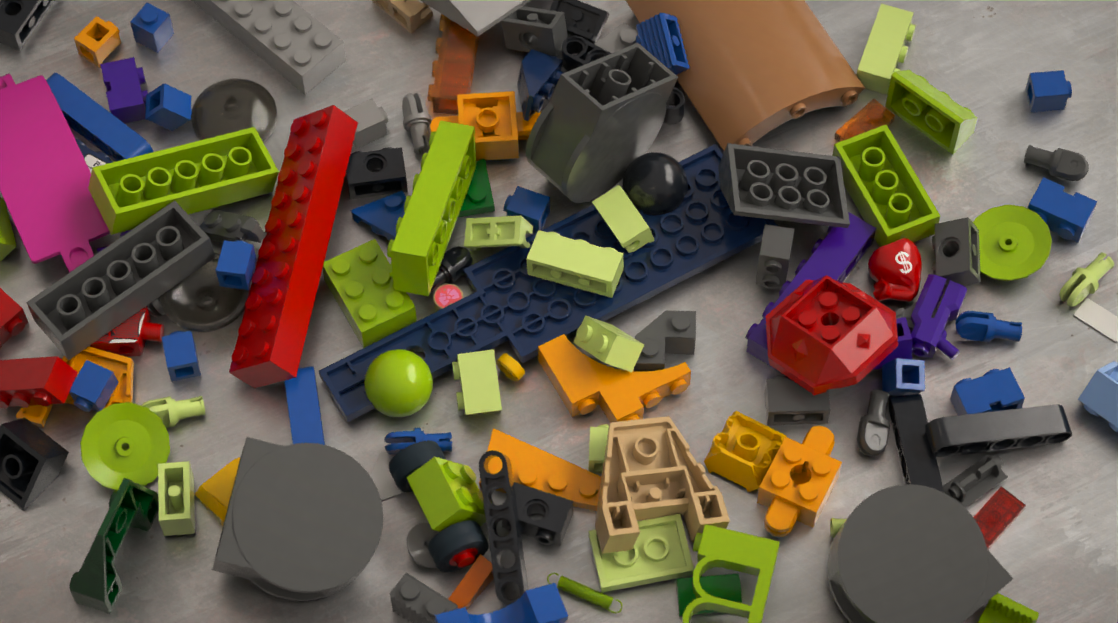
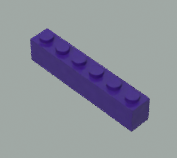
M848 212L850 221L848 228L829 226L827 230L828 235L824 240L821 238L817 240L808 261L803 259L798 265L794 279L791 282L787 280L780 289V297L775 303L770 302L762 314L763 319L759 324L754 323L746 334V339L748 340L746 352L769 365L765 316L805 280H817L828 275L843 283L873 244L876 228Z

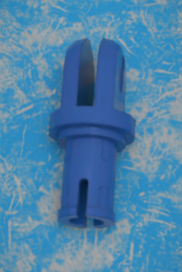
M965 311L959 314L955 322L957 333L961 338L989 343L994 338H1001L1019 342L1022 336L1023 327L1021 322L997 320L993 313Z
M414 428L413 431L391 432L384 438V442L389 443L385 446V450L390 455H396L412 444L428 440L435 441L440 446L442 452H452L451 432L424 434L421 428Z

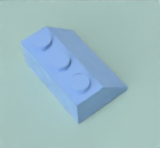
M1113 361L1096 371L1078 400L1084 404L1083 407L1089 413L1095 416L1100 415L1109 421L1108 425L1116 432H1118V363Z

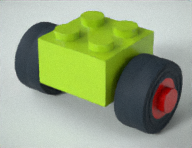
M435 441L417 442L398 452L389 462V471L401 491L414 492L432 530L439 531L428 544L429 552L437 568L441 572H454L473 564L479 555L483 556L489 548L488 541L480 527L486 523L483 494L475 482L477 478L474 471L467 465L446 460L440 446Z

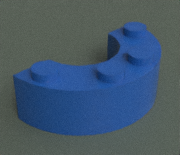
M552 583L526 590L514 603L491 613L481 615L469 614L466 607L437 614L434 620L435 623H565L569 616L556 584Z

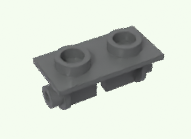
M986 455L943 486L944 493L957 500L965 508L1008 478L1001 470V467L1004 465L1003 460L998 455L994 457Z

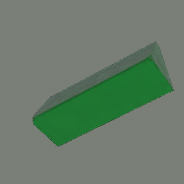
M740 574L701 576L699 582L701 588L707 594L742 603ZM693 577L678 578L676 580L679 617L683 616L686 607L696 599L693 592ZM702 610L697 612L695 615L717 614L722 612L714 610Z

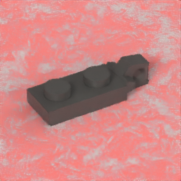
M213 209L200 225V228L207 234L210 240L222 243L224 240L233 242L236 240H249L261 243L267 235L255 218Z

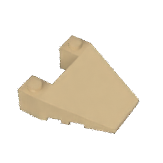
M669 416L610 422L595 520V529L602 554L632 550L640 533L637 523L639 520L680 513L684 515L692 543L695 541L697 532L703 533L705 524L726 529L730 522L722 493L717 486L713 487L705 475V468L701 462H696L689 451L690 446Z

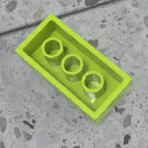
M887 124L834 144L832 156L840 157L844 186L864 221L876 228L874 238L879 247L902 238H908L914 243L935 234V224L939 223L940 214Z

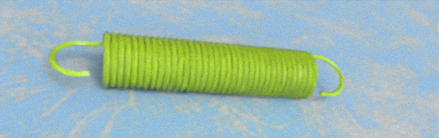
M551 573V574H549L548 577H547V582H548L549 584H551V583L549 582V576H550V575L556 574V575L559 576V574H557V573ZM563 575L558 581L557 588L615 614L622 610L623 605L617 599L616 601L621 604V609L618 612L609 610L613 601V597L609 595L607 596Z

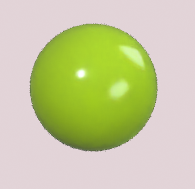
M395 349L382 353L372 361L365 375L364 387L367 398L376 410L389 417L401 418L417 413L426 405L432 393L433 378L428 365L420 356L408 350Z

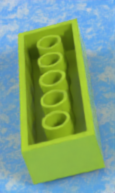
M440 120L437 131L431 133L429 140L430 149L428 153L424 152L422 156L421 172L414 177L412 196L408 195L406 197L404 205L405 214L403 217L398 218L395 240L391 239L388 244L387 257L391 258L389 276L393 277L394 290L429 296L477 167L474 126Z
M252 127L92 167L88 189L111 235L134 229L174 200L189 215L272 193L279 171L256 128Z

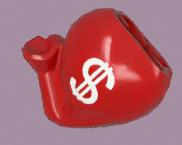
M902 238L876 249L870 256L868 271L871 278L876 281L873 297L879 302L888 299L911 302L917 296L921 281L922 260L917 246L908 238Z

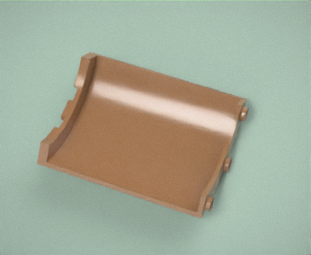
M625 0L640 23L659 13L673 15L678 19V27L682 35V43L685 45V54L687 55L690 68L677 74V80L723 151H725L727 143L752 146L753 143L774 128L791 119L800 118L807 112L831 106L846 107L851 105L865 89L805 0Z

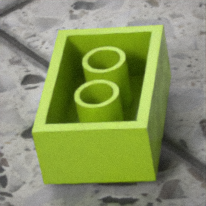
M372 239L329 259L323 265L324 281L363 348L417 322L416 308L407 292L394 290L393 277L389 276L390 263L376 239Z

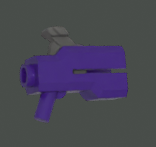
M929 274L918 301L914 303L913 307L896 310V319L906 317L909 330L912 332V353L915 356L933 358L937 348L951 360H954L959 355L960 351L946 340L947 332L945 327L948 322L956 320L967 293L965 286L950 280L941 300L944 292L942 290L947 279Z

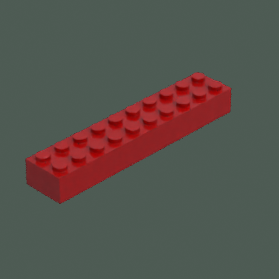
M335 105L296 118L290 127L291 132L284 151L285 156L281 171L278 174L276 191L271 201L272 206L269 218L265 225L267 235L263 239L258 252L259 257L255 272L252 275V284L245 302V311L242 323L238 329L239 334L235 350L232 353V362L229 369L230 374L253 388L296 378L358 125L357 121Z

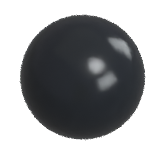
M650 152L637 157L630 163L623 176L622 188L636 209L642 210L643 214L663 215L674 211L682 204L687 194L688 180L684 168L675 158L660 152Z

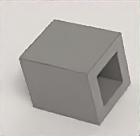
M373 99L343 111L358 122L353 141L356 149L387 135L386 123L389 122L387 114L383 107L378 108Z

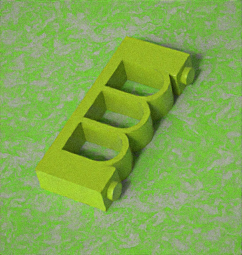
M705 524L703 533L697 532L693 551L698 552V563L693 571V592L696 599L686 607L682 623H689L691 618L702 610H714L747 618V623H762L780 542ZM714 567L758 576L752 606L707 594L701 588L699 582L701 576L707 570Z

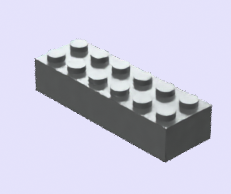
M174 200L26 303L35 323L62 354L70 360L214 259L215 254L212 243L207 234Z

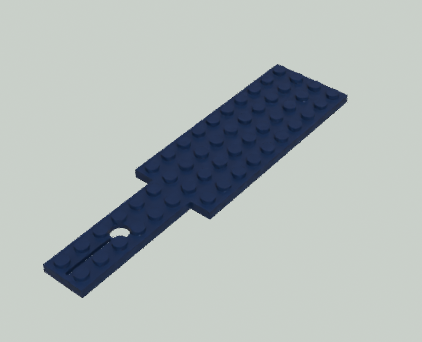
M714 144L679 162L687 175L688 190L684 201L677 209L663 215H647L638 209V212L650 227L654 241L645 244L634 252L628 253L621 246L594 205L541 230L544 232H555L563 237L574 240H585L589 244L603 248L611 247L623 253L624 269L613 298L528 275L526 258L537 233L526 238V241L530 243V248L509 246L463 269L464 276L475 293L319 370V375L346 421L349 422L375 409L367 398L364 380L367 369L372 361L386 351L414 349L417 352H424V361L428 365L433 379L453 369L452 362H457V354L491 350L507 341L520 361L524 363L538 356V346L565 334L568 340L575 337L585 315L604 322L762 241L765 224L778 225L773 219L733 215L720 189L718 165L723 152L717 144Z

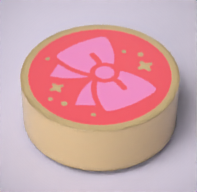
M454 284L439 286L433 296L435 308L439 311L463 299L462 290Z

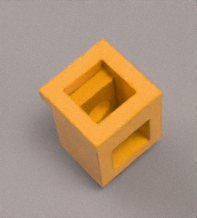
M96 16L74 38L78 54L100 68V64H103L102 61L121 44L119 29L112 22H105Z

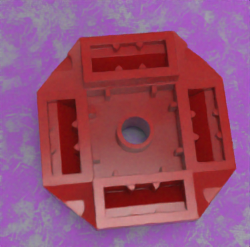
M828 275L817 280H805L765 316L769 365L813 395L825 393L827 389H838L858 384L898 347L896 312L851 283L839 282Z

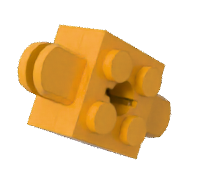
M515 91L458 94V116L433 118L430 131L431 133L437 131L440 120L474 126L476 161L481 159L519 158L518 140H528L541 111L539 113L535 112L529 121L524 120L523 112H516Z
M813 426L808 430L802 444L785 437L761 482L757 503L768 507L764 518V526L772 536H787L793 529L796 521L814 528L839 478L842 465L841 461L830 457L835 441L834 434L827 427Z

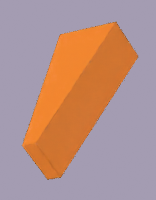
M480 554L451 594L449 600L458 605V608L466 607L467 610L494 579L492 562Z

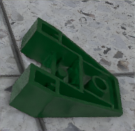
M124 478L119 489L112 493L109 501V510L79 572L76 571L70 581L69 588L76 603L108 614L111 613L123 588L113 561L130 526L149 532L159 511L157 492Z

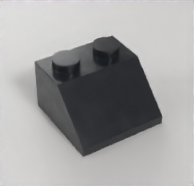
M25 417L1 424L0 491L22 509L27 508L58 477L69 452Z

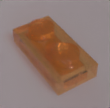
M873 99L835 132L834 139L841 142L885 124L890 126L894 122L895 115L877 100Z

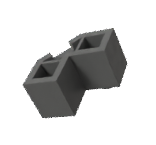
M666 310L635 336V339L644 344V347L634 367V371L643 372L664 369L665 354L694 355L696 311Z

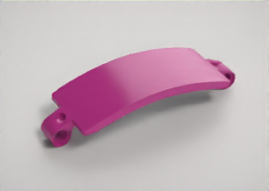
M9 73L0 77V192L31 262L38 264L61 254L64 264L70 273L95 256L89 242L111 233L88 189L91 172L43 75H39L15 84Z

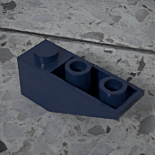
M531 49L522 60L517 88L524 120L529 121L535 112L539 113L541 111L544 101L550 100L561 74L564 73L561 71L562 59Z

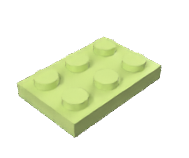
M681 514L637 521L640 533L633 549L602 554L596 529L590 530L588 536L601 593L693 575L694 567Z

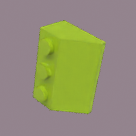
M911 70L895 71L891 75L885 107L952 155L974 134L978 117L970 109L962 107L953 101L947 93L939 91L929 84L924 77L916 75Z

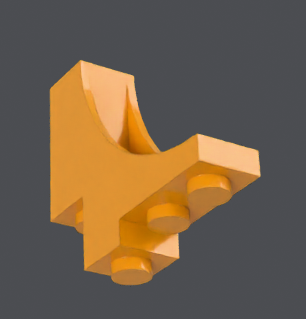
M565 334L538 346V361L572 417L578 414H588L599 405L609 422L643 419L644 407H654L663 398L671 394L678 395L684 392L690 385L691 370L686 362L662 370L629 372L591 359L577 349L567 339Z

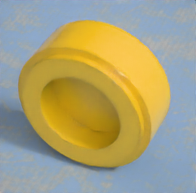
M503 353L496 360L498 368L512 381L518 382L525 375L522 366L510 355Z

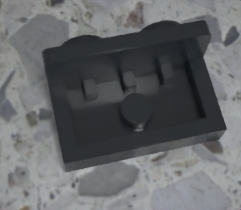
M553 0L550 7L552 11L564 12L567 34L582 37L593 44L599 40L609 17L607 11L579 0Z

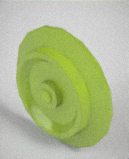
M1006 204L993 207L976 217L973 222L979 229L980 273L994 280L1014 281L1027 278L1041 269L1050 256L1052 238L1048 225L1039 214L1024 206Z
M132 402L111 404L98 411L85 426L80 442L82 462L89 475L102 486L114 490L119 489L124 478L142 486L153 482L158 476V464L166 463L170 453L169 433L161 418L148 407Z

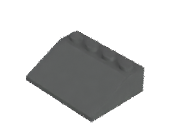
M727 143L718 165L720 189L733 215L842 228L849 227L850 221L840 157Z

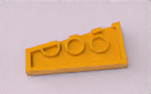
M493 428L487 451H498L510 459L514 482L572 500L574 507L597 511L601 476ZM494 457L489 461L488 470L491 474H496L502 469V460L499 457ZM503 488L495 490L506 493V491Z

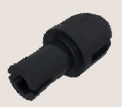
M458 246L445 252L430 294L442 284H453L464 275L463 269L471 266L473 263V258L467 248Z

